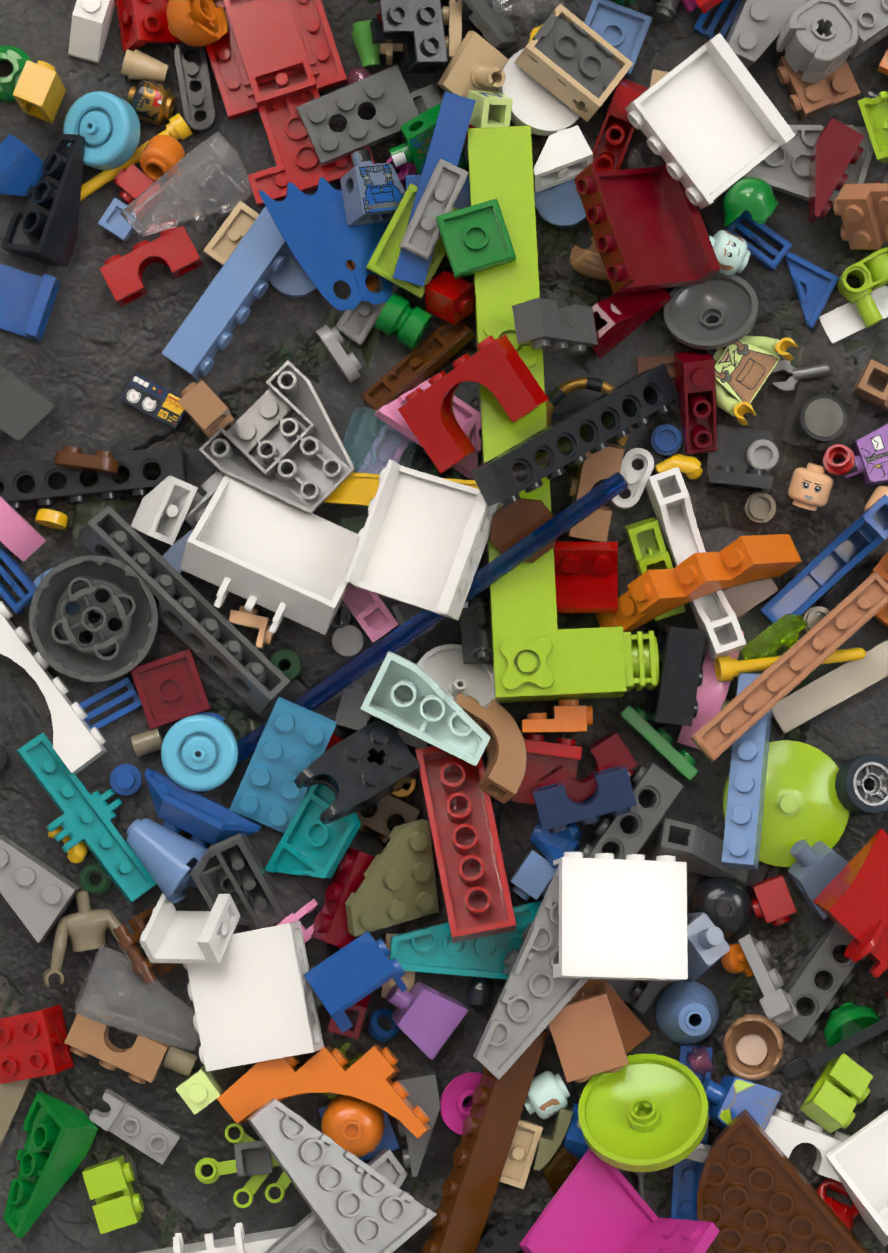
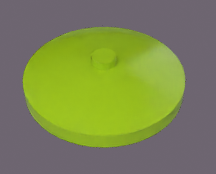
M791 740L769 742L759 861L779 867H791L797 860L790 853V850L795 843L801 840H805L810 847L816 842L821 841L832 849L841 838L847 825L849 810L844 808L839 801L835 789L836 775L839 768L829 756L809 744ZM729 775L725 782L722 796L724 820L726 818Z
M634 1054L627 1056L629 1064L624 1065L621 1070L614 1073L601 1072L593 1075L581 1094L578 1117L585 1142L592 1152L607 1164L631 1172L658 1171L679 1163L688 1157L700 1144L709 1121L708 1100L701 1081L684 1064L663 1055Z

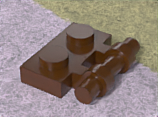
M156 905L128 921L134 933L130 934L125 924L113 930L119 939V942H117L121 951L125 949L134 964V967H132L136 976L140 974L145 985L157 979L151 969L152 966H155L159 975L162 976L181 964L150 963L148 958L145 959L136 942L140 941L141 934L145 930Z

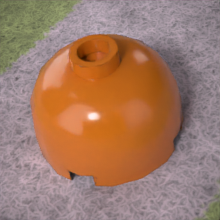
M169 0L167 4L166 14L169 31L175 38L192 47L210 45L218 41L228 31V21L222 5L217 8L212 0Z
M341 1095L333 1099L324 1111L321 1122L322 1134L327 1135L334 1140L333 1142L356 1157H364L374 1151L383 1138L385 1130L384 1115L381 1108L356 1097Z

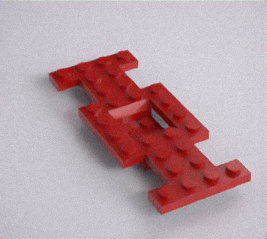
M212 0L217 8L222 5L228 21V31L218 41L205 47L228 118L231 120L259 111L277 165L247 175L257 207L265 205L260 197V190L264 191L275 201H280L286 198L289 182L305 193L317 189L321 177L329 184L341 181V177L354 167L351 155L322 167L297 111L298 106L319 98V91L347 83L342 62L321 0ZM368 147L366 149L369 150L373 164H375L370 148Z

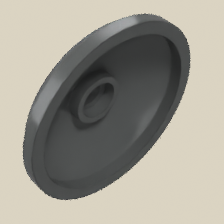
M719 272L704 284L674 287L669 293L672 299L664 305L665 324L670 334L686 346L704 350L723 348L741 340L751 331L759 313L758 298L751 285L737 275L727 276Z

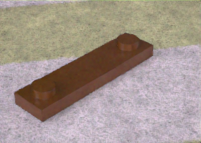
M446 321L361 395L362 399L376 413L382 406L391 403L399 396L411 391L424 382L475 337L473 331L462 321H459L456 325Z

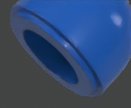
M379 1008L371 1014L367 1021V1031L372 1039L378 1042H387L399 1032L400 1028L391 1018L394 1013L393 1011ZM377 1018H389L391 1030H382L377 1023Z

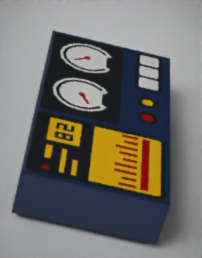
M134 373L120 399L121 402L176 431L186 414L178 402L182 398L181 396L137 373Z

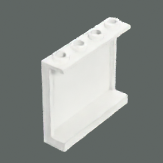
M720 33L625 107L629 113L627 116L631 124L636 129L642 130L648 138L647 144L656 155H661L667 163L666 169L672 178L679 180L683 184L689 201L695 206L698 205L701 209L713 203L715 198L778 147L787 143L795 136L790 126Z
M389 459L387 466L380 473V485L376 496L370 501L368 507L369 515L365 526L358 534L356 551L353 558L347 564L345 581L358 588L459 620L491 531L493 513L499 510L501 502L487 506L479 489L407 468Z
M564 852V857L553 860V865L559 866V964L553 965V978L681 981L688 979L687 862H676V856L668 855L656 856V861L645 860V855L641 854L626 855V860L614 859V854L597 853L595 858H583L582 852Z
M300 921L232 934L220 964L183 963L189 976L188 995L190 1000L193 1001L195 1009L193 1024L196 1032L199 1033L201 1042L199 1057L202 1064L205 1065L206 1072L311 1053L324 1047L314 991L304 977V974L310 970Z

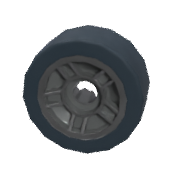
M867 754L850 758L841 765L836 775L835 789L837 797L844 808L853 814L863 816L874 815L888 810V760L879 755ZM866 779L868 780V782H867V789H868V790H866L865 787H864V781H865Z

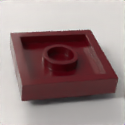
M191 649L135 667L131 670L150 729L211 709Z

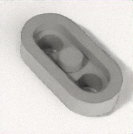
M324 325L315 331L347 381L352 383L361 377L358 370L362 369V366L352 352L347 355L341 344L345 341L337 328L334 326L330 329L327 325Z

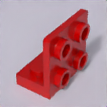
M115 0L123 53H126L127 49L131 51L139 50L147 42L175 44L181 42L171 34L168 28L166 11L169 0Z
M555 542L554 569L557 613H616L618 611V542Z
M61 1004L34 1012L0 1018V1083L4 1084L57 1074L74 1067L70 1045L64 1043L67 1037V1030Z

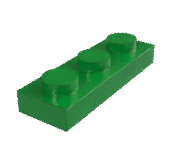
M630 705L626 706L618 715L685 780L690 781L699 772L694 767L697 763L694 758L685 750L679 753L670 745L674 740L662 728L656 731L647 722L650 719L645 717V712L639 706H636L634 709Z

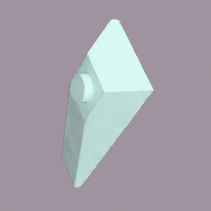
M388 651L360 709L477 766L491 737L422 668Z

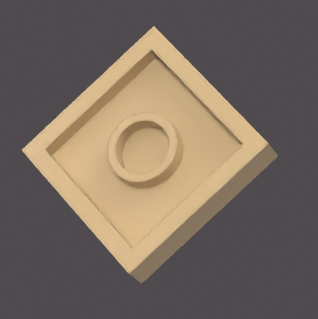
M468 31L437 85L446 92L466 98L469 96V90L498 91V87L502 86L505 82L506 75L502 69L509 59L475 31Z

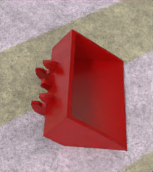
M881 829L813 900L852 939L844 955L854 963L866 955L875 962L869 970V973L874 978H878L883 972L888 975V834Z

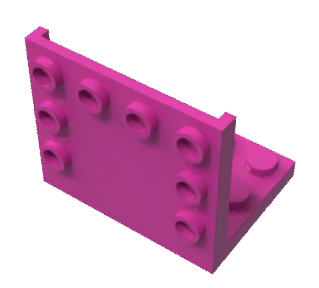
M589 1148L525 1235L519 1246L525 1253H705L720 1231L713 1222L657 1217L618 1168L601 1160Z

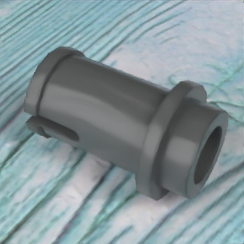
M660 0V2L654 5V16L663 22H670L671 19L676 18V9L681 0Z

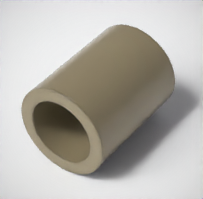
M158 727L131 736V742L137 757L161 749L163 737Z
M170 1046L162 1067L190 1077L198 1056Z

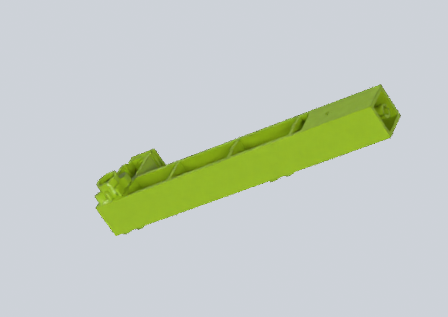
M531 125L468 128L467 163L470 206L497 198L516 255V261L473 274L476 343L478 345L491 335L494 339L506 335L545 393L543 350H532L531 346L517 343L512 309L513 305L540 298ZM479 383L482 463L489 461L547 427L546 402L513 423L494 394L487 387ZM547 477L541 479L543 483L541 487L529 493H525L524 490L519 492L521 498L541 500L551 512L550 480ZM489 534L487 540L494 700L497 703L622 697L627 691H631L632 688H636V691H641L643 688L653 690L658 685L659 653L654 631H648L647 634L637 631L635 635H631V632H623V626L558 629L553 548L533 563L506 560L490 541Z

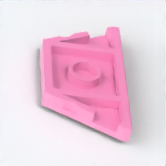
M428 380L399 396L391 403L382 406L375 413L376 417L421 447L422 445L398 409L407 403L405 397L419 387L422 391L430 387L431 385ZM454 395L453 412L455 418L476 451L452 468L470 480H474L470 471L478 467V452L481 451V438L479 437V429L481 428L480 412Z

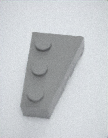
M808 0L741 1L725 41L746 69L761 56L781 33L791 13L804 5Z
M0 835V893L35 940L41 943L46 940L76 896L75 893L81 888L4 835Z

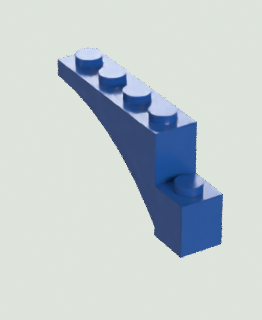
M885 494L879 498L856 521L849 524L759 610L780 633H783L826 591L888 537V496Z

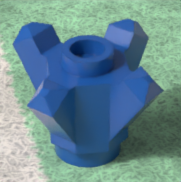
M539 822L532 833L531 844L541 850L553 869L559 867L553 865V860L564 857V852H578L579 840L583 834L575 822L568 824L569 829L550 834L549 829L543 831Z

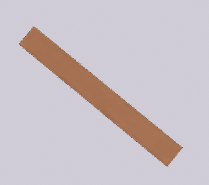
M875 571L690 739L713 762L888 603V583Z

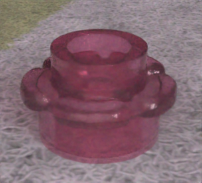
M693 1046L694 1053L688 1055L694 1073L700 1072L705 1077V1073L714 1071L706 1046L697 1049L696 1046Z

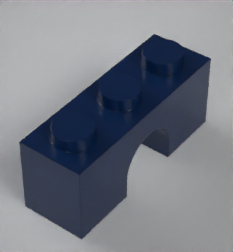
M623 764L594 772L596 789L593 796L584 802H575L569 799L562 781L532 789L531 792L542 830L549 829L550 834L569 829L568 824L580 821L581 825H586L599 821V815L611 812L612 816L629 813L631 811L630 807L637 805L627 767Z

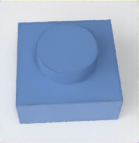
M114 197L99 220L98 225L126 243L141 220L142 215Z

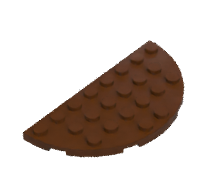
M746 1109L738 1114L721 1131L705 1158L697 1189L698 1221L713 1222L720 1231L707 1249V1253H869Z

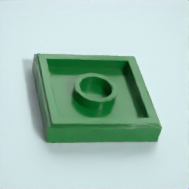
M497 198L436 216V223L455 279L516 261V255Z

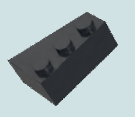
M650 620L649 630H655L658 644L659 683L653 690H646L645 717L655 722L692 726V720L698 712L697 688L700 687L703 680V670L701 668L702 655L706 654L708 640L705 637L706 631L685 624Z

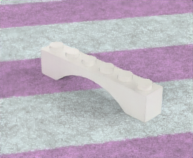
M679 467L650 476L645 488L676 567L692 554L706 551L697 527L690 495ZM722 590L689 602L699 629L706 631L705 637L708 640L707 650L711 661L715 660L718 656H726L738 652L747 644L737 617Z
M0 601V654L9 657L23 667L36 681L45 696L51 713L53 749L70 772L78 774L107 752L103 746L106 739L96 727L90 730L88 724L84 721L88 717L84 709L77 701L73 704L65 695L69 690L58 676L55 678L51 676L47 670L50 665L42 658L39 652L34 653L28 645L32 641L21 626L16 628L9 619L13 614L5 603Z

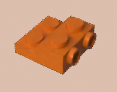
M577 699L558 701V706L551 708V719H547V713H528L527 719L520 721L521 733L586 732L587 726L593 725L592 706H579V700Z

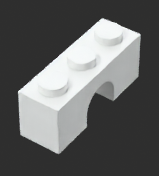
M776 1108L765 1132L789 1159L791 1151L798 1144H813L817 1151L813 1169L817 1174L841 1182L825 1155L851 1137V1135L837 1130L835 1135L823 1132V1128L816 1122L807 1119L804 1124L793 1121V1114Z

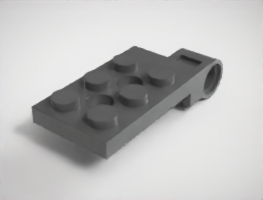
M396 65L297 107V111L319 162L323 167L356 151L366 149L402 134L400 128L402 124L441 103L443 95L437 84L428 85L410 93L400 69ZM363 106H371L375 109L376 114L370 120H363L358 116L359 109ZM334 118H342L347 122V127L342 132H334L330 129L329 123Z

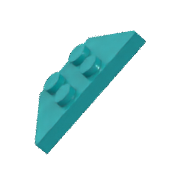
M315 784L310 786L265 870L300 876L332 878L361 826L357 814L353 813L330 824H322L319 818L335 801V795L326 785Z

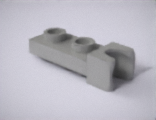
M750 934L739 939L742 950L764 995L759 1001L769 1021L774 1020L775 1024L779 1026L797 1017L799 1012L792 997L780 988L784 985V982L776 968L772 969L767 960L771 955L762 940H756Z
M106 1089L103 1094V1100L110 1105L111 1110L103 1113L93 1109L88 1117L90 1121L104 1130L115 1134L163 1165L179 1140L180 1134L127 1102L125 1098L114 1091Z

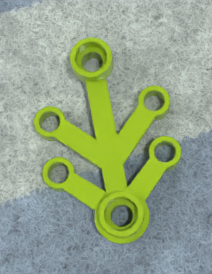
M233 1123L225 1129V1137L231 1143L239 1144L255 1141L245 1133L244 1128L240 1124ZM233 1127L239 1128L241 1132L240 1137L236 1140L231 1139L229 1131ZM271 1154L273 1168L280 1166ZM203 1158L195 1167L197 1179L205 1184L216 1182L221 1175L237 1173L236 1160L218 1162L214 1158ZM206 1164L211 1165L213 1168V1173L209 1177H205L202 1174V1168ZM284 1171L278 1181L270 1184L265 1190V1197L271 1203L282 1201L285 1197V1190L291 1183V1180ZM269 1174L251 1176L246 1185L234 1193L233 1201L235 1205L239 1208L249 1207L253 1202L254 1194ZM272 1187L280 1189L281 1196L278 1199L270 1197L269 1191ZM241 1192H246L249 1195V1201L245 1205L238 1202V1195Z

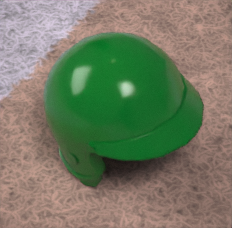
M757 177L741 178L731 185L723 198L724 227L737 219L745 210L751 214L753 221L758 224L765 223L778 204L771 186Z

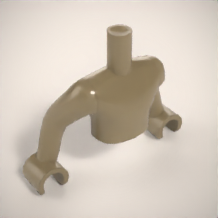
M87 890L75 893L78 912L61 917L58 922L51 967L43 974V982L48 987V978L53 973L58 974L60 985L64 982L61 969L68 936L72 943L73 952L93 950L107 946V928L110 929L117 942H119L113 930L122 924L108 909L91 910ZM124 949L123 952L126 956L125 966L131 972V959Z

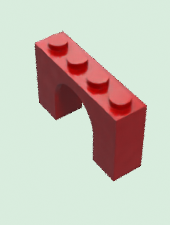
M491 335L476 345L479 350L471 357L466 353L452 363L455 369L448 374L443 370L428 380L431 385L424 391L419 387L405 397L407 403L398 409L440 473L450 469L476 451L458 424L453 412V397L456 389L462 382L473 381L487 387L497 398L513 423L549 400L506 335L494 339Z

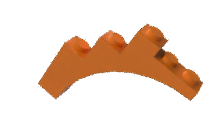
M789 534L740 536L720 552L694 553L673 569L647 570L627 585L629 590L618 598V611L616 613H597L595 616L600 627L623 626V632H631L650 620L697 598L742 583L780 577L802 561Z
M373 1046L349 1068L346 1066L349 1062L348 1059L337 1047L334 1050L331 1047H323L301 1068L296 1066L299 1064L296 1056L258 1062L217 1098L237 1124L245 1123L247 1118L271 1099L282 1101L286 1098L307 1093L330 1092L356 1097L378 1106L398 1119L417 1139L422 1138L431 1130V1127L427 1124L430 1118L419 1105L415 1108L406 1099L409 1096L408 1091L398 1080L394 1083L392 1082L391 1078L400 1070L395 1065L398 1059L387 1047L382 1049L380 1046Z

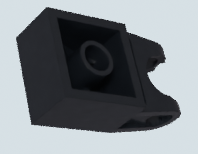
M378 718L332 746L297 776L294 783L298 789L315 784H323L333 791L335 801L319 818L322 824L326 825L360 810L364 811L415 779L421 766L393 726Z

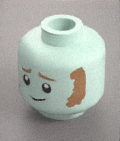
M725 230L718 231L713 237L709 235L721 269L719 273L727 276L734 275L736 272L741 273L750 257L746 241Z
M545 1071L532 1079L524 1105L530 1115L536 1112L541 1119H547L558 1113L560 1108L565 1109L568 1105L567 1098L571 1095L559 1073L554 1075L550 1071Z

